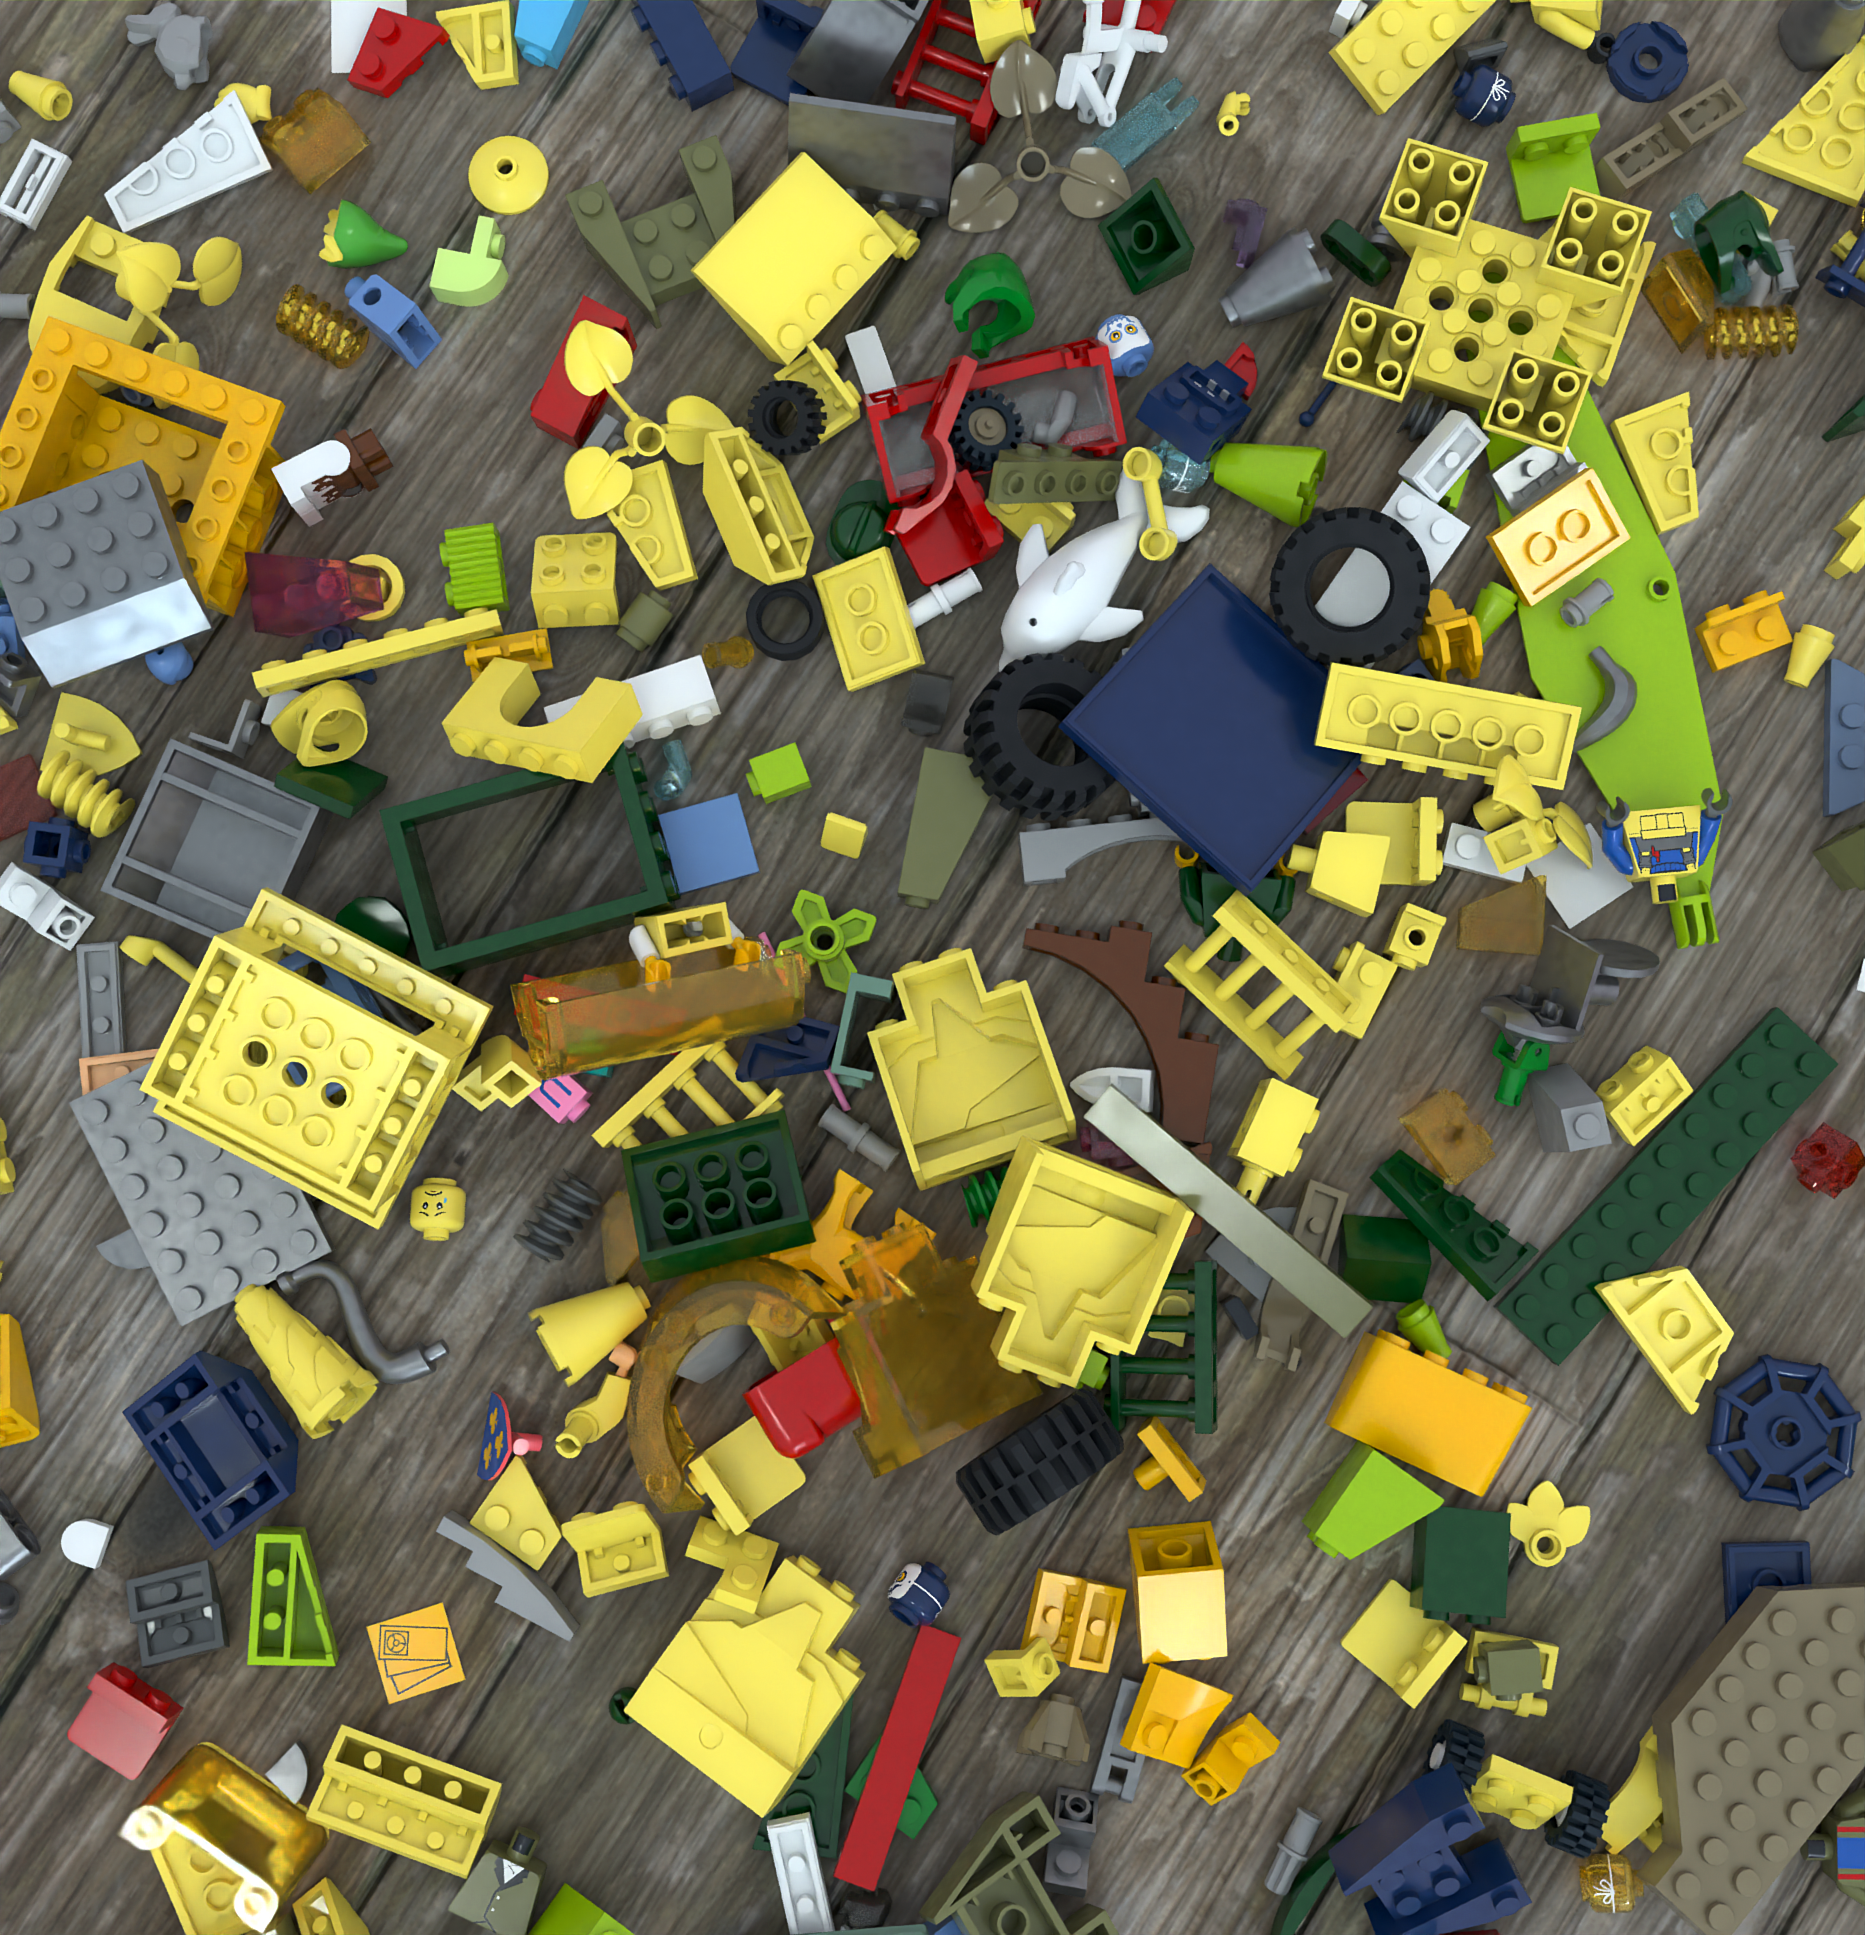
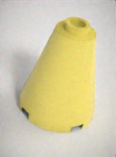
M624 1282L536 1308L528 1312L531 1321L537 1318L540 1319L542 1325L538 1327L536 1332L557 1371L560 1372L565 1368L567 1369L570 1377L563 1381L570 1387L648 1318L645 1310L650 1308L651 1305L640 1285L632 1288L629 1282Z

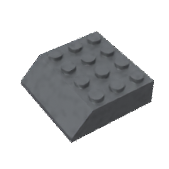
M143 460L0 512V580L20 637L52 688H58L214 630L198 582L193 575L194 571L190 560L186 556L187 552L160 476Z
M170 738L100 891L213 939L215 935L244 926L263 888L268 887L292 901L295 900L334 813L274 787V782Z

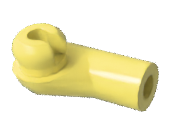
M1236 91L1225 96L1216 118L1217 126L1222 134L1226 136L1235 134L1239 127L1236 115L1246 116L1250 112V96L1247 93L1236 94Z

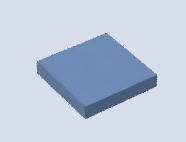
M738 793L658 815L681 895L760 873Z

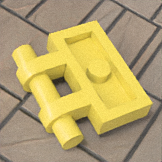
M1472 1627L1464 1669L1468 1673L1474 1674L1473 1657L1479 1656L1478 1643L1526 1640L1528 1638ZM1528 1639L1539 1648L1543 1688L1552 1690L1559 1647L1553 1643ZM1462 1683L1460 1686V1700L1474 1702L1477 1708L1490 1710L1494 1706L1512 1710L1513 1715L1526 1718L1529 1714L1543 1717L1546 1715L1547 1700L1533 1697L1534 1693H1523L1522 1699L1516 1701L1496 1700L1495 1696H1491L1482 1687L1481 1683H1478L1477 1686Z

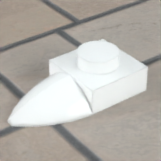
M1124 1067L1098 1068L1088 1071L1070 1082V1087L1080 1097L1092 1104L1100 1098L1112 1083L1145 1112H1153L1155 1070Z

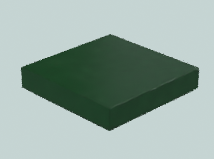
M315 746V747H317L318 749H320V750H322V751L329 752V751H327V750H325V749H322V748H320V747H318V746ZM296 758L277 773L274 787L342 817L351 819L385 789L388 776L348 759L306 767Z

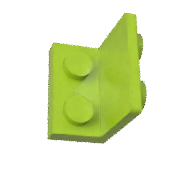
M1597 113L1517 127L1506 146V152L1522 223L1558 218L1570 187L1600 196L1589 146L1600 130Z

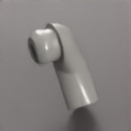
M1067 390L1058 393L1051 423L1046 424L1039 421L1035 425L1032 437L1034 443L1044 444V448H1048L1049 443H1057L1072 423L1077 402L1076 394Z

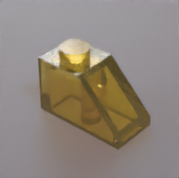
M628 1189L624 1194L617 1190L602 1208L607 1213L601 1221L606 1282L612 1287L620 1283L640 1258Z

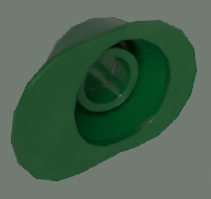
M871 479L858 481L847 488L840 498L826 536L828 554L836 565L884 546L891 547L895 535L886 533L883 529L890 511L900 510L902 507H898L897 502L889 503L881 481Z

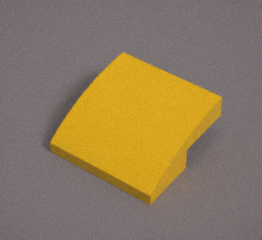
M1038 1568L1020 1650L1027 1648L1037 1637H1045L1056 1661L1064 1662L1069 1667L1108 1673L1127 1590L1123 1587L1089 1578Z

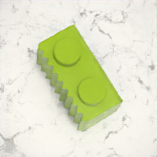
M487 523L444 530L446 542L440 543L439 548L443 566L450 568L451 582H445V593L449 607L454 606L461 617H464L465 612L481 607L488 608V611L497 609L498 613L509 611L510 606L500 533L495 524Z

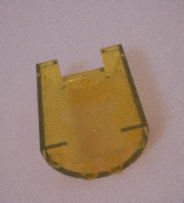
M747 936L744 937V940L754 941L761 946V955L758 961L733 965L736 950L728 949L723 945L660 959L670 963L671 979L646 984L645 968L640 965L637 959L511 984L510 986L521 1033L529 1043V1057L539 1077L546 1081L794 1027L799 1023L800 1019L804 1018L805 983H810L811 981L808 961L805 957L802 958V953L789 948L780 950L781 956L772 957L770 948L767 944H764L763 939Z

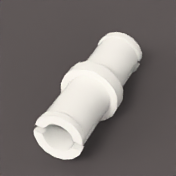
M968 568L965 572L941 586L937 583L930 587L931 591L907 605L914 629L943 612L945 615L953 611L951 607L975 593L983 591L971 568Z

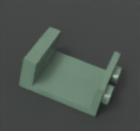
M851 972L830 1070L832 1074L839 1076L838 1083L841 1085L865 1089L866 1082L874 1084L876 1082L877 1075L874 1072L845 1067L860 997L892 1003L895 985L891 980Z

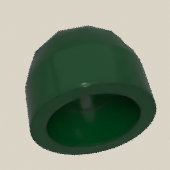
M624 1687L617 1690L609 1702V1713L617 1723L631 1724L635 1722L632 1717H626L617 1700L622 1698L625 1706H627L637 1692L636 1689Z

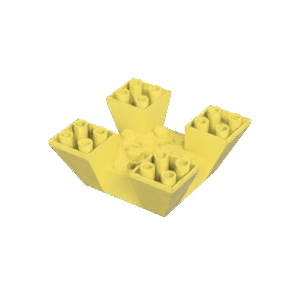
M1408 138L1379 221L1412 260L1393 310L1350 297L1322 378L1402 403L1410 388L1425 393L1432 391L1435 396L1488 412L1482 427L1484 430L1564 454L1593 372L1552 360L1570 309L1622 295L1652 211L1570 187L1550 243L1471 219L1489 162ZM1495 272L1501 275L1503 281L1492 284L1486 281L1483 275ZM1441 298L1446 300L1450 307L1446 310H1436L1430 305V302ZM1477 310L1483 311L1489 316V320L1478 323L1473 321L1469 314ZM1512 323H1522L1528 328L1529 332L1524 335H1516L1511 332L1508 326ZM1460 349H1468L1474 353L1476 358L1472 361L1464 362L1456 357L1455 352Z

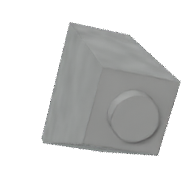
M1568 1063L1550 1066L1546 1071L1529 1073L1527 1081L1543 1152H1573L1612 1144L1602 1100Z

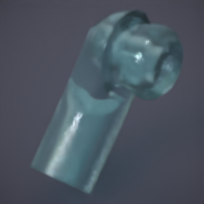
M674 740L662 746L669 767L661 780L656 781L654 791L656 796L664 801L671 798L676 799L682 795L692 778V769L681 740Z

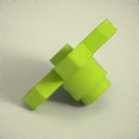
M800 890L792 913L804 933L801 936L780 942L772 964L776 969L797 975L818 962L825 986L847 994L851 972L858 974V971L845 949L869 942L877 919L874 915L854 908L833 921L830 918L824 897L806 890ZM827 935L833 939V945L830 949L822 950L818 947L817 942L821 936Z

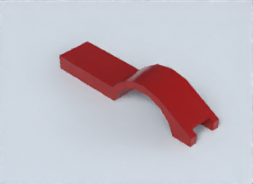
M966 355L950 359L920 435V438L929 446L933 456L935 479L929 494L918 505L908 509L890 511L883 529L884 532L895 535L897 532L900 534L906 533L939 507L952 489L956 465L953 448L948 442V437L978 361Z

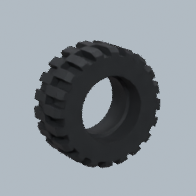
M1344 507L1323 512L1299 526L1279 550L1270 576V605L1273 607L1274 618L1278 627L1282 629L1287 637L1286 639L1294 648L1297 647L1306 657L1314 661L1318 660L1326 663L1327 666H1330V662L1364 667L1366 664L1378 663L1388 658L1389 655L1400 650L1414 632L1418 630L1430 599V571L1422 548L1414 536L1390 516L1361 507ZM1349 547L1360 548L1375 555L1385 566L1390 581L1389 596L1381 612L1369 622L1354 627L1339 626L1326 620L1315 608L1310 593L1311 578L1319 562L1331 552Z
M1039 653L1026 655L1023 660L1015 659L1007 664L1001 672H998L973 701L969 708L970 715L964 724L963 732L965 736H969L963 743L964 751L967 757L973 758L969 768L974 778L981 777L985 783L981 788L989 797L993 793L1001 799L1000 806L1008 811L1013 807L1020 809L1019 815L1029 819H1033L1038 813H1040V817L1044 821L1056 820L1060 815L1067 818L1077 814L1083 807L1086 808L1116 780L1074 741V765L1057 766L1047 763L1034 755L1021 738L1017 724L1018 710H1041L1062 722L1103 678L1096 670L1090 673L1084 669L1085 663L1072 658L1069 662L1063 661L1064 656L1061 654L1049 653L1044 659Z
M1081 1388L960 1468L956 1472V1484L985 1529L994 1535H1000L1036 1512H1039L1115 1459L1124 1450L1123 1438L1093 1392Z

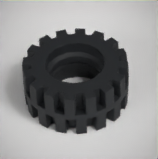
M791 380L772 381L768 383L769 386H762L758 390L760 396H753L751 403L755 405L754 409H748V417H753V422L748 424L749 430L756 431L757 433L753 436L755 442L763 443L761 448L766 452H773L775 455H800V453H807L812 450L810 446H815L821 441L817 437L818 434L825 433L826 427L821 425L822 420H827V412H821L820 409L825 406L823 400L815 397L818 392L814 388H808V384ZM786 400L791 401L798 412L797 427L789 436L784 435L777 425L778 408Z

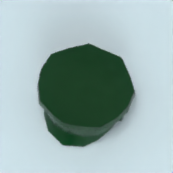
M358 897L347 904L335 918L334 923L403 959L408 952L412 941L409 920L406 919L403 912L393 902L385 897Z

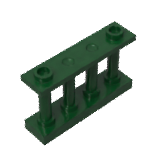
M1217 1260L1195 1261V1269H1189L1188 1273H1169L1162 1289L1188 1290V1294L1195 1295V1312L1189 1311L1188 1316L1151 1315L1144 1331L1188 1333L1189 1337H1195V1354H1189L1188 1358L1126 1356L1124 1351H1120L1119 1355L1111 1354V1394L1105 1395L1104 1411L1117 1431L1126 1427V1416L1188 1418L1189 1422L1195 1423L1196 1434H1213L1218 1430ZM1126 1373L1188 1375L1189 1380H1195V1397H1189L1188 1401L1126 1399Z

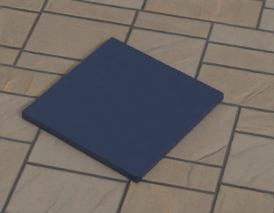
M1209 563L1058 727L1246 897L1256 888L1363 761H1360L1362 755L1360 753L1314 745L1328 670L1319 661L1306 657L1297 647L1294 648L1286 639V635L1278 627L1277 623Z

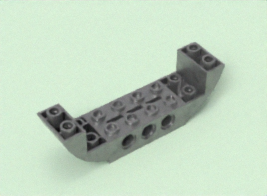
M829 0L817 25L804 39L786 76L821 98L867 104L888 72L915 24L920 19L929 0Z

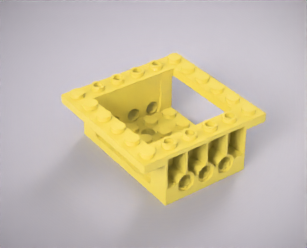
M266 887L261 889L243 927L213 937L139 1090L158 1099L153 1110L154 1113L364 1223L379 1229L383 1226L494 1006ZM286 945H289L434 1021L435 1024L415 1036L277 963ZM252 1041L261 1042L267 1048L268 1059L265 1064H257L250 1059L248 1047ZM290 1062H299L306 1068L308 1076L303 1085L295 1084L288 1078L287 1067ZM330 1082L339 1083L345 1088L347 1098L343 1105H336L328 1100L326 1087Z

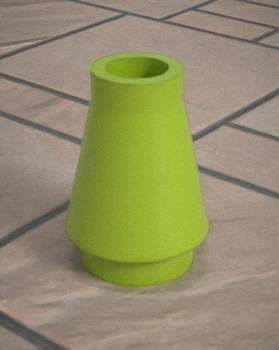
M1492 581L1489 582L1486 589H1480L1471 614L1476 617L1480 627L1483 646L1487 639L1516 610L1514 604L1518 599V596Z
M1420 1299L1409 1303L1396 1314V1319L1399 1322L1398 1330L1423 1354L1428 1350L1446 1359L1451 1355L1452 1350L1447 1344L1433 1306H1428L1424 1300Z

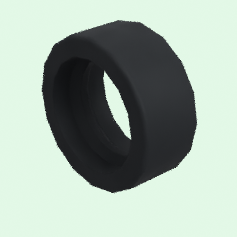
M795 580L761 586L751 597L746 611L747 629L756 647L768 657L781 661L798 660L811 653L821 641L825 628L823 608L817 595L804 583ZM779 597L798 599L809 612L810 623L806 633L793 643L783 644L773 641L762 628L761 618L764 609L771 601Z

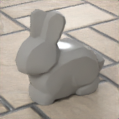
M170 2L155 7L149 15H127L125 24L129 30L127 34L128 40L133 45L139 47L157 39L154 50L164 71L169 77L174 79V85L177 89L186 90L193 83L200 84L208 81L210 65L207 57L209 39L213 36V30L207 16L197 15L193 17L187 14L182 15L179 6Z

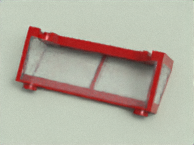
M1094 336L976 366L965 396L969 397L972 392L978 390L980 396L985 390H992V398H996L999 393L1005 395L1002 403L1007 406L1012 401L1016 405L1012 411L1013 415L1020 412L1022 420L1018 424V426H1024V433L1020 437L1022 439L1021 443L1033 444L1042 447V449H1048L1044 448V444L1033 442L1032 437L1035 425L1039 421L1046 424L1051 423L1057 395L1064 390L1076 394L1077 402L1072 423L1057 443L1073 447L1072 452L1082 449L1093 451L1094 457L1117 452L1116 446L1127 443L1108 345L1095 339ZM945 374L860 395L885 495L890 504L897 502L898 507L914 505L921 500L920 495L926 493L927 489L931 488L935 479V462L929 446L920 438V435ZM958 452L954 454L955 474L967 469L972 478L992 473L993 471L992 468L988 472H983L982 466L976 471L970 470L971 463L966 461L962 466L957 462L961 457Z

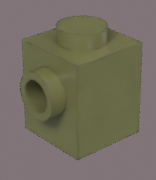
M1530 1640L1478 1643L1479 1656L1473 1657L1475 1680L1477 1683H1481L1482 1687L1491 1696H1495L1496 1700L1516 1701L1522 1699L1523 1693L1543 1692L1539 1648Z

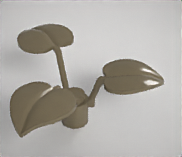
M1023 40L1014 41L1003 52L994 68L990 83L991 100L1000 115L1011 118L1022 113L1026 146L1017 155V170L1002 179L999 170L989 163H973L965 167L957 175L951 189L948 225L952 229L968 233H981L992 231L1005 225L1014 216L1018 207L1017 194L1007 185L1015 180H1019L1021 177L1029 182H1037L1043 179L1047 173L1066 175L1060 186L1061 199L1072 214L1083 218H1095L1105 215L1119 208L1132 196L1124 170L1116 159L1105 150L1091 146L1079 148L1073 153L1070 168L1051 165L1046 150L1034 144L1029 112L1041 113L1052 105L1056 97L1058 80L1048 60Z

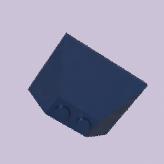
M200 1350L122 1412L214 1551L269 1512L296 1490L299 1440L250 1369Z

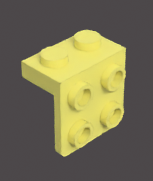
M606 532L539 536L535 540L531 597L538 628L619 625L620 608L615 586L617 555L615 534Z
M1420 797L1413 803L1353 801L1346 806L1345 832L1391 837L1380 885L1427 886L1436 881V875H1441L1443 854L1441 850H1437V834L1442 833L1444 815L1442 809H1437V798Z
M755 1416L693 1458L688 1464L692 1471L688 1474V1478L693 1487L701 1496L705 1493L708 1494L716 1506L712 1509L715 1519L725 1531L731 1528L736 1536L749 1528L754 1519L801 1487L806 1480L804 1471L795 1459L783 1457L774 1449Z
M635 1501L622 1502L615 1505L612 1511L600 1514L593 1512L580 1513L573 1516L570 1522L561 1525L562 1535L577 1552L583 1593L587 1598L669 1576L661 1528L644 1504H638Z

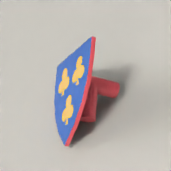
M491 1392L477 1472L481 1479L490 1481L501 1473L511 1452L522 1456L528 1451L539 1452L542 1447V1435L511 1432L506 1403L496 1392Z

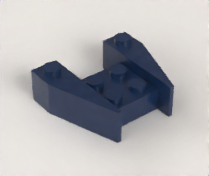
M1452 1762L1409 1783L1328 1851L1345 1896L1368 1885H1371L1378 1897L1364 1903L1375 1935H1440L1493 1922L1504 1916L1512 1915L1520 1908L1532 1903L1515 1863L1499 1837L1461 1856L1455 1849L1454 1843L1469 1838L1472 1834L1484 1829L1485 1826L1466 1784Z

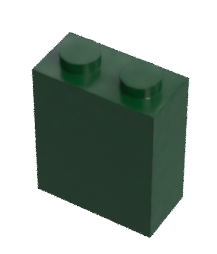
M1440 1506L1438 1509L1417 1520L1414 1525L1410 1607L1423 1610V1618L1449 1621L1450 1613L1465 1614V1622L1491 1625V1617L1506 1618L1511 1513Z

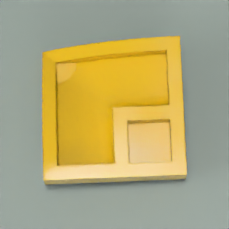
M1150 1662L1120 1745L1130 1751L1190 1769L1208 1730L1219 1714L1231 1702L1233 1694Z

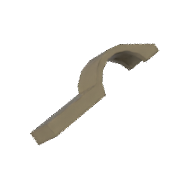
M1309 1179L1304 1183L1290 1234L1327 1265L1349 1193ZM1273 1277L1267 1287L1258 1318L1257 1327L1259 1328V1333L1256 1334L1253 1358L1263 1361L1265 1357L1284 1363V1370L1295 1372L1302 1351L1299 1346V1333L1306 1305Z

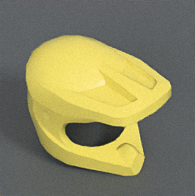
M331 680L322 683L299 695L272 720L270 725L278 742L290 752L297 754L296 757L300 763L306 767L335 763L350 758L364 745L368 733L364 703L354 687L342 680ZM331 744L340 745L338 750L332 752L322 751L315 747Z

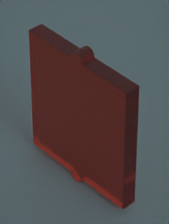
M27 754L0 767V842L27 830L29 821L43 823L49 820V817L58 816L50 799L42 798L37 792V785L41 775L31 754Z

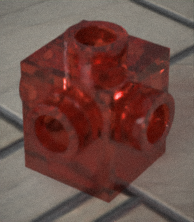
M1824 1122L1809 1139L1803 1140L1797 1146L1794 1155L1790 1158L1798 1172L1797 1180L1806 1189L1815 1194L1822 1191L1833 1199L1843 1189L1849 1188L1856 1181L1858 1173L1865 1166V1157L1858 1143Z

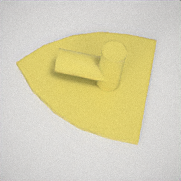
M61 692L40 770L43 771L50 760L57 753L64 750L70 752V759L67 765L77 759L81 760L83 768L80 775L89 769H93L97 772V776L120 769L143 753L132 732L114 713L99 703Z

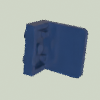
M756 0L758 18L730 66L731 74L734 78L789 106L790 93L807 95L810 91L786 76L804 39L817 25L824 10L817 6H811L810 8L796 0Z

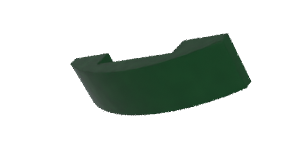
M1360 1824L1335 1836L1323 1845L1301 1868L1294 1878L1288 1893L1284 1895L1280 1903L1270 1935H1296L1295 1931L1335 1871L1328 1851Z

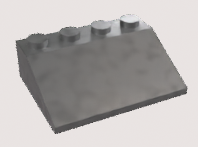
M790 93L788 166L801 152H805L858 204H874L877 208L884 209L885 211H897L899 208L915 210L917 214L925 217H936L939 214L948 215L955 171L956 117Z

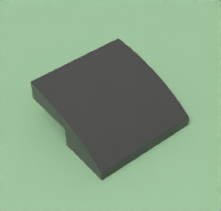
M210 1560L126 1581L130 1623L137 1625L142 1667L152 1668L230 1647L220 1591Z

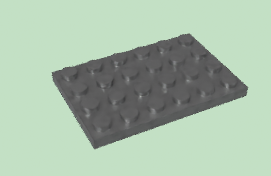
M152 1062L69 1102L182 1327L234 1301L236 1295L248 1285L255 1284L256 1287L266 1285L276 1280V1276L282 1272H292L336 1249L307 1192L153 1112L158 1099L139 1090L151 1067Z

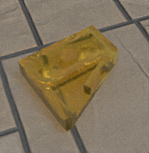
M1537 876L1459 908L1456 950L1539 956L1543 945L1547 876Z

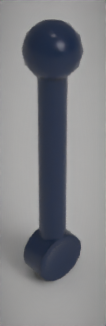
M1329 381L1309 410L1300 414L1299 423L1303 427L1313 425L1315 421L1314 415L1338 383Z

